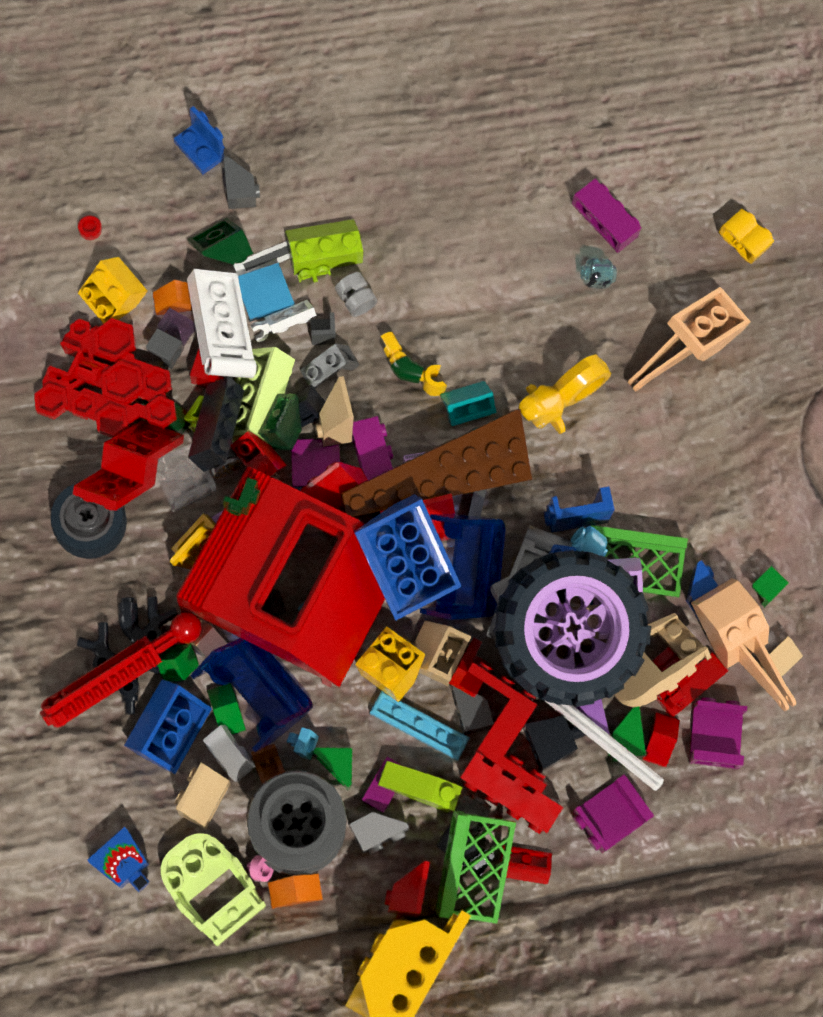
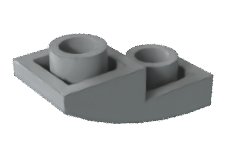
M220 725L203 739L214 758L234 782H238L255 768L245 748L237 745L226 725Z

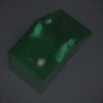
M295 393L277 394L258 434L274 450H292L302 431L298 396Z

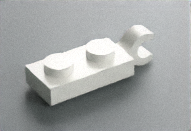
M305 300L264 317V321L254 322L250 326L253 331L262 329L260 334L254 336L257 342H262L268 337L270 331L272 333L284 332L290 326L308 322L310 318L316 316V313L309 301Z

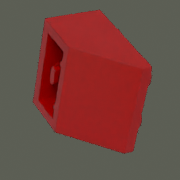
M334 462L328 465L326 471L321 475L311 478L301 491L343 512L340 493L368 480L361 468L341 462Z

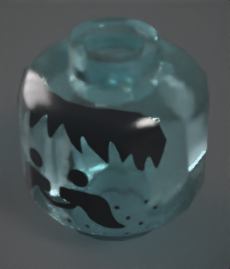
M590 258L585 265H582L580 270V277L584 279L585 285L589 288L607 289L615 282L617 276L616 266L613 265L611 260L605 258Z

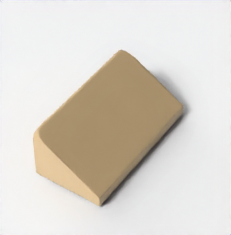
M789 636L769 654L781 677L803 657ZM760 663L759 665L761 666V668H762V669L765 671V673L767 674L766 670H765L764 667L762 666V663Z

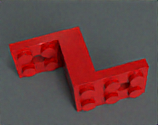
M480 661L478 665L472 663L468 672L510 699L477 751L542 793L547 786V782L544 781L546 776L534 768L531 772L522 766L524 761L515 755L506 756L509 748L538 704L534 702L536 697L524 689L521 693L513 689L515 683L504 676L498 679L492 675L494 669Z

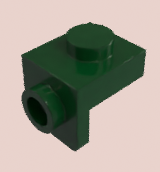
M247 478L239 500L224 496L223 505L224 508H227L226 511L237 516H241V513L248 515L252 504L256 505L261 490H258L257 481Z

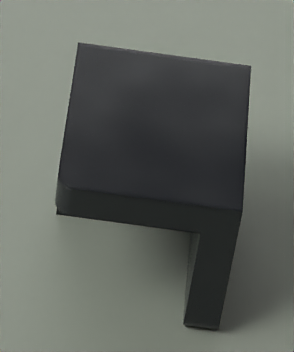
M309 385L292 396L288 411L300 426L304 427L319 418V413L325 404V400L312 385Z

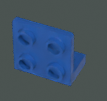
M192 106L189 109L192 126L176 136L174 143L200 173L204 175L224 160L225 148L222 141L224 137L217 127L213 128L208 123L209 120L203 111H198Z

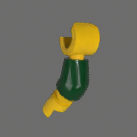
M387 332L381 336L386 345L383 351L387 358H390L391 370L400 380L417 384L422 381L423 390L431 396H440V394L445 392L447 385L443 381L435 382L431 379V377L438 376L441 365H432L423 370L424 366L412 361L409 356L401 352L402 347L393 332Z

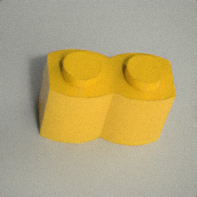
M743 209L739 210L722 225L719 231L722 238L734 247L739 255L750 264L766 252L774 242L771 232L759 226L754 215Z

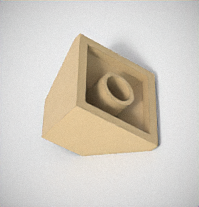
M344 376L339 377L319 413V423L315 424L317 438L322 439L323 447L352 442L354 416Z

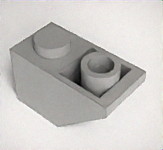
M374 812L349 824V828L362 853L369 852L370 855L384 848L382 844L390 840L395 843L405 838V832L409 830L407 823Z

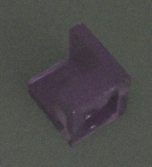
M170 307L157 325L159 330L182 341L183 347L195 331L192 320Z

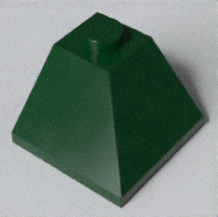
M227 217L187 239L188 243L203 256L233 265L244 262L248 256L253 254L243 229Z

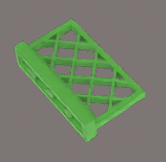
M591 525V527H594L607 538L606 548L609 552H607L605 557L611 553L614 559H619L614 550L620 546H627L633 554L629 558H640L638 554L644 549L651 550L657 557L647 566L640 558L641 566L643 567L642 573L646 571L654 581L647 588L643 587V593L680 597L684 556L688 538ZM608 544L617 545V546H615L613 549H611V547H610ZM632 547L641 549L635 552ZM657 551H663L664 553L659 555ZM669 552L679 554L678 564L672 569L662 559ZM659 560L667 572L656 579L648 568ZM677 568V573L675 576V574L672 571H674ZM670 574L675 581L674 591L665 590L659 581ZM656 584L659 589H653L651 587H653Z
M453 810L435 912L439 917L449 918L453 913L458 915L461 911L454 910L455 902L465 895L471 906L464 910V912L471 915L470 920L498 923L516 827L515 821ZM470 821L481 822L486 830L473 838L469 833ZM485 823H489V824H493V825H491V826L488 828ZM500 825L508 826L507 836L498 842L491 831ZM489 834L495 845L483 853L476 842ZM474 844L481 855L468 863L464 858L465 850ZM499 848L503 854L502 862L493 867L487 856ZM484 859L491 870L478 878L472 867ZM470 870L476 881L464 889L459 883L460 876ZM492 874H495L498 879V886L488 892L482 882ZM479 884L486 895L473 903L467 892ZM490 899L494 905L492 916L482 915L477 907ZM475 909V911L477 912V914H475V913H470V912Z

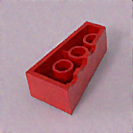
M476 752L460 777L465 780L464 786L475 793L479 789L486 794L484 799L495 806H498L499 803L508 808L507 814L518 821L520 817L524 818L529 822L527 827L538 834H541L542 831L548 833L564 808L479 752Z

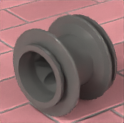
M291 771L274 776L260 787L251 801L248 810L247 826L255 852L266 860L264 863L268 867L279 873L298 876L312 874L323 869L337 856L345 838L347 817L341 796L327 780L309 772ZM303 804L311 805L312 809L309 813L301 811L300 808ZM284 805H291L293 811L290 814L283 813L282 808ZM318 819L322 825L318 829H314L310 825L312 820ZM294 820L298 823L304 821L301 831L291 829ZM276 821L284 823V828L281 831L273 828ZM305 836H310L313 842L304 845L302 839ZM286 837H292L294 844L288 846L283 843V840Z

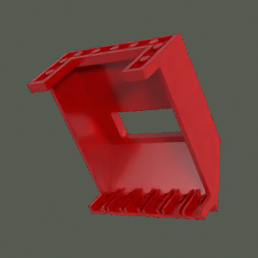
M248 466L230 498L239 500L246 480L250 478L257 481L258 490H261L256 505L252 504L248 515L242 513L241 516L233 515L226 511L227 508H224L176 595L181 613H192L322 678V684L330 688L332 684L340 687L385 601L354 534V531L365 524ZM310 524L338 538L297 618L293 624H289L263 611L262 607L306 525Z

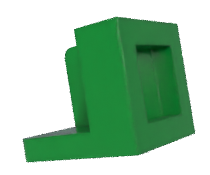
M771 566L751 587L765 600L761 604L765 608L789 582Z
M182 644L169 647L160 656L162 662L157 665L163 680L173 682L184 681L199 666L191 644Z

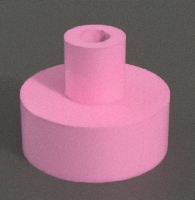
M256 855L251 862H248L247 871L250 872L253 880L266 882L271 878L274 870L264 863L266 860L261 855Z

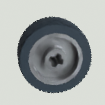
M72 484L64 489L53 503L50 518L53 533L59 544L76 557L96 559L105 556L117 548L124 537L127 525L124 507L122 506L116 511L107 510L102 505L86 502L82 498L73 495V488L76 484Z

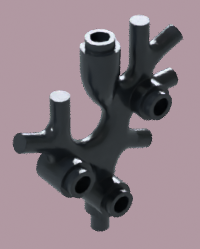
M148 597V625L140 627L138 624V603L135 602V598H121L120 603H118L119 625L124 635L130 640L131 645L144 636L149 640V637L155 634L158 638L164 634L161 627L178 615L176 608L165 613H159L158 598ZM107 622L98 623L97 640L92 641L81 636L78 639L77 646L90 650L95 654L93 668L116 655L109 648ZM158 666L148 670L156 674L160 672ZM138 677L119 689L122 703H125V715L135 714V703L138 702V696L140 695ZM127 685H133L130 691L125 690Z

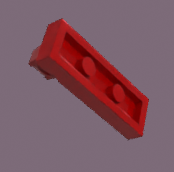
M713 652L710 654L711 658L708 661L705 658L697 665L698 669L694 677L682 682L673 695H667L663 700L656 699L670 717H675L728 672V669Z

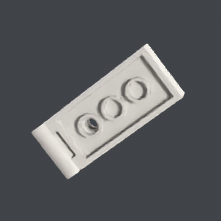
M193 269L187 278V284L205 373L216 376L253 378L256 374V362L253 357L237 273Z

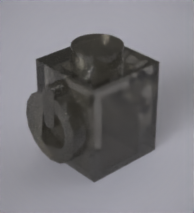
M470 794L469 797L464 795L456 810L467 814L488 817L491 812V806L478 796ZM470 821V834L473 833L477 836L480 830L482 832L486 830L481 822Z

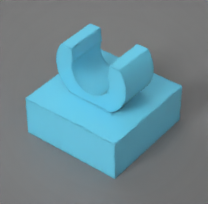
M302 727L299 735L289 733L287 743L295 747L294 752L300 757L311 760L319 736L312 730Z

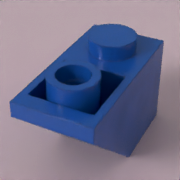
M702 560L693 568L686 602L698 621L700 620L691 602L718 587L714 580L712 569L705 565Z

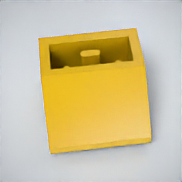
M119 257L101 260L78 294L104 324L111 318L119 320L136 308L148 290Z
M386 627L355 665L361 676L399 702L415 683L425 653Z

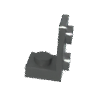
M335 343L301 369V373L308 386L312 385L316 388L341 369L353 371L360 365L348 345Z

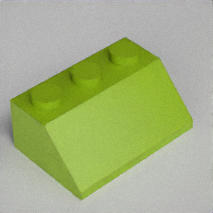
M354 219L286 230L294 275L299 274L302 270H313L321 265L331 269L363 263V247L359 229Z

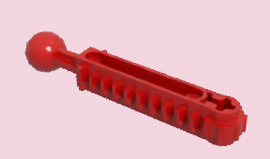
M183 612L178 614L172 620L170 630L151 642L144 636L57 693L46 698L41 704L42 710L40 715L47 726L53 725L57 728L64 726L153 667L155 668L162 662L158 654L177 642L183 644L195 642L200 637L202 631L200 619L192 613Z

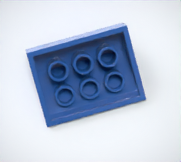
M414 494L392 505L354 531L395 620L462 587L424 502L417 495Z

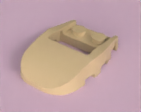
M676 613L648 625L651 626V636L659 635L680 661L661 672L651 659L643 653L642 658L645 661L636 676H631L624 684V689L614 695L622 704L630 707H640L649 704L657 699L658 694L666 690L672 692L676 689L679 681L686 675L690 677L697 671L695 665L704 657L707 661L711 658L708 648L680 621Z

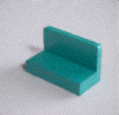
M485 381L440 394L441 400L446 406L451 426L497 413L493 392Z

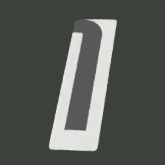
M285 241L249 256L242 263H235L233 266L237 275L240 276L290 259L288 242Z

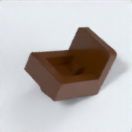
M275 744L262 746L251 752L262 785L274 776L285 773Z

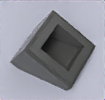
M274 589L271 590L262 607L263 611L273 616L286 613L281 592Z

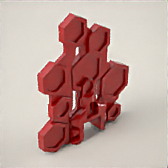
M111 318L100 327L95 326L92 329L90 323L85 320L78 319L70 325V331L65 334L60 342L65 354L75 357L69 371L66 372L49 366L42 380L43 388L34 393L35 409L38 414L55 420L64 412L69 411L74 416L82 419L96 421L97 431L111 438L128 429L129 425L139 417L147 420L149 424L163 429L177 419L175 402L167 399L166 393L172 390L170 371L135 359L134 354H132L136 350L133 325ZM94 356L114 362L115 364L110 366L96 361ZM88 383L101 388L102 394L86 388L81 391L76 389ZM137 398L148 401V404L145 406L139 403L129 405Z

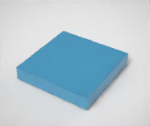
M279 263L238 276L243 304L250 322L295 305Z

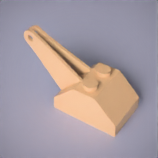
M719 287L672 316L667 324L675 334L627 383L632 385L642 378L681 341L687 347L640 380L633 387L635 392L692 353L698 360L705 361L738 336L751 321L726 292Z
M731 578L691 602L717 658L726 668L740 662L783 711L789 710V705L791 707L796 705L794 696L786 686L765 648V645L768 644L769 636L767 621L759 605L738 580ZM753 652L757 656L760 663H762V666L766 670L767 674L761 668L758 662L754 659V657L751 655Z

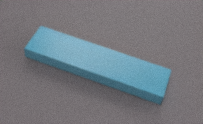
M381 691L370 711V715L457 761L470 739L468 736L402 701H395L383 691Z

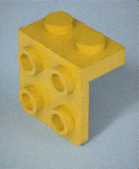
M203 513L171 548L175 553L170 559V563L173 566L187 569L192 568L216 525L207 514Z

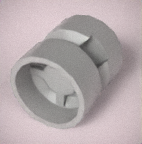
M360 272L346 276L335 286V290L341 300L346 301L345 306L352 317L365 314L378 302L372 290L367 288V282Z

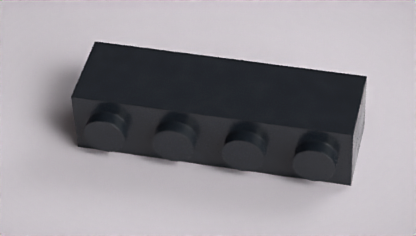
M230 376L208 384L188 455V458L203 472L227 462L244 394L241 386Z

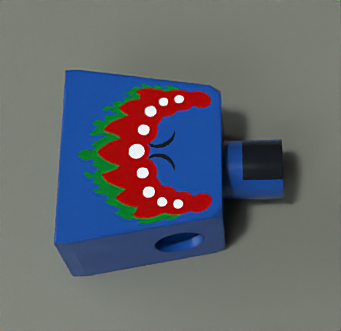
M125 827L87 860L121 889L130 882L137 892H140L150 883L141 872L149 864Z

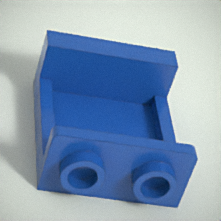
M610 487L600 488L593 504L560 509L557 496L551 497L549 505H547V511L544 512L546 526H550L551 533L608 523L615 510Z

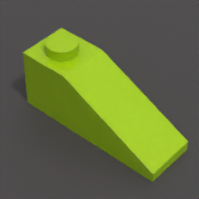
M386 761L378 782V786L446 813L455 810L462 790L461 786L439 777Z

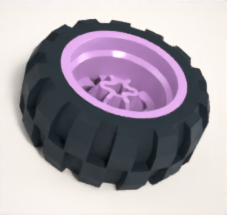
M573 550L549 553L534 559L533 562L524 568H520L508 581L509 584L504 593L499 596L494 612L496 613L495 628H493L495 647L498 648L502 659L501 663L510 677L523 687L522 689L541 700L557 705H572L575 707L592 705L595 701L605 697L610 698L624 689L626 681L631 676H636L645 661L642 657L646 644L650 645L651 626L648 625L646 614L649 608L643 592H639L634 585V579L621 566H616L608 561L606 557L591 552ZM564 589L565 592L563 604H561L556 591ZM574 596L579 597L581 600V606L578 610H573L570 607V600ZM595 596L601 604L589 611L586 608ZM553 602L557 606V612L554 616L550 617L546 614L545 608L548 603ZM592 614L598 618V625L595 628H590L587 624V619ZM535 615L543 616L546 618V622L535 623ZM570 622L578 626V629L574 630V636L572 632H567L566 630L570 626ZM558 626L560 627L561 635L558 632ZM542 627H547L550 630V637L545 641L539 638V630ZM595 632L609 633L607 643L594 638ZM584 639H589L592 647L590 651L584 653L580 647L581 642ZM551 644L550 652L544 657L540 650ZM560 645H565L568 653L566 657L559 659L556 655V650ZM574 652L579 653L584 666L575 668Z

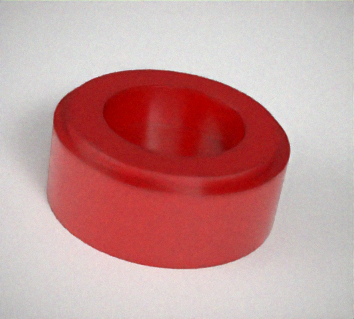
M91 215L83 217L78 223L80 236L86 240L97 239L102 233L100 220Z

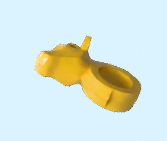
M596 354L590 355L568 370L553 386L540 385L536 387L533 384L527 386L526 390L529 395L520 402L518 408L521 410L523 417L531 421L538 429L551 423L555 430L562 434L565 432V425L561 417L564 408L574 405L593 394L610 378L611 372Z

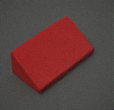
M512 847L506 878L548 884L551 875L552 853ZM501 853V856H500V862H502V859H503V854H502V853Z

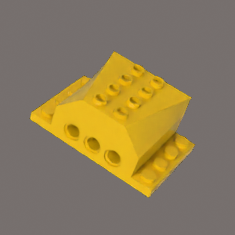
M462 910L458 915L453 913L443 930L426 920L412 922L397 915L386 934L380 933L370 951L374 954L370 959L366 956L357 973L360 979L345 1006L363 1017H414L471 915Z

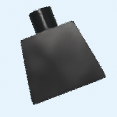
M564 716L527 723L523 727L524 734L540 772L546 771L576 752L578 748L575 740L586 736L575 725L568 726Z

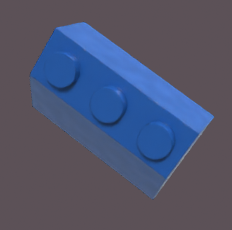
M161 680L124 746L144 759L176 774L212 708L181 686Z

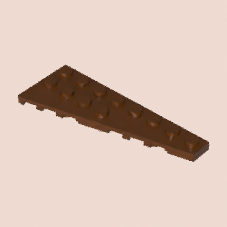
M511 410V412L497 417L480 427H476L468 433L453 438L412 460H408L368 481H364L341 492L343 512L354 517L386 510L414 494L422 500H427L447 494L456 496L532 480L521 410Z

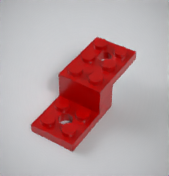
M144 420L138 422L104 442L101 469L74 485L73 495L82 498L86 502L102 505L107 510H118L155 486L158 459L183 444L184 435L166 428L154 426Z

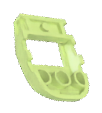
M198 833L186 837L172 848L162 861V881L176 902V906L216 946H220L227 938L266 907L241 862L211 835ZM230 869L245 889L204 922L189 901Z

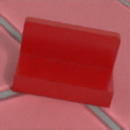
M474 637L449 681V684L472 697L477 695L483 681L468 672V669L472 663L478 665L480 661L491 667L490 663L476 656L482 642Z

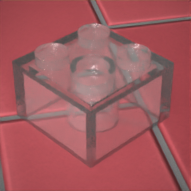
M191 444L158 459L156 480L172 512H176L217 493L216 484L209 470L203 472L188 458Z

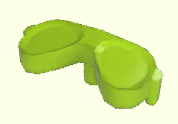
M321 265L313 270H302L297 276L299 283H301V280L311 277L313 282L316 283L318 282L317 276L327 274L330 276L331 272L330 268Z

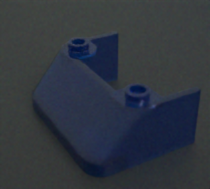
M430 514L431 520L443 521L445 535L450 539H455L452 566L462 587L437 599L436 607L420 608V613L450 620L491 617L495 612L497 602L490 589L491 585L499 582L501 578L506 531L505 523L501 519Z
M242 638L213 650L190 675L195 679L208 673L211 680L216 684L227 685L231 683L259 715L261 720L257 723L256 728L261 739L252 748L254 752L276 741L313 708L311 699L272 653Z

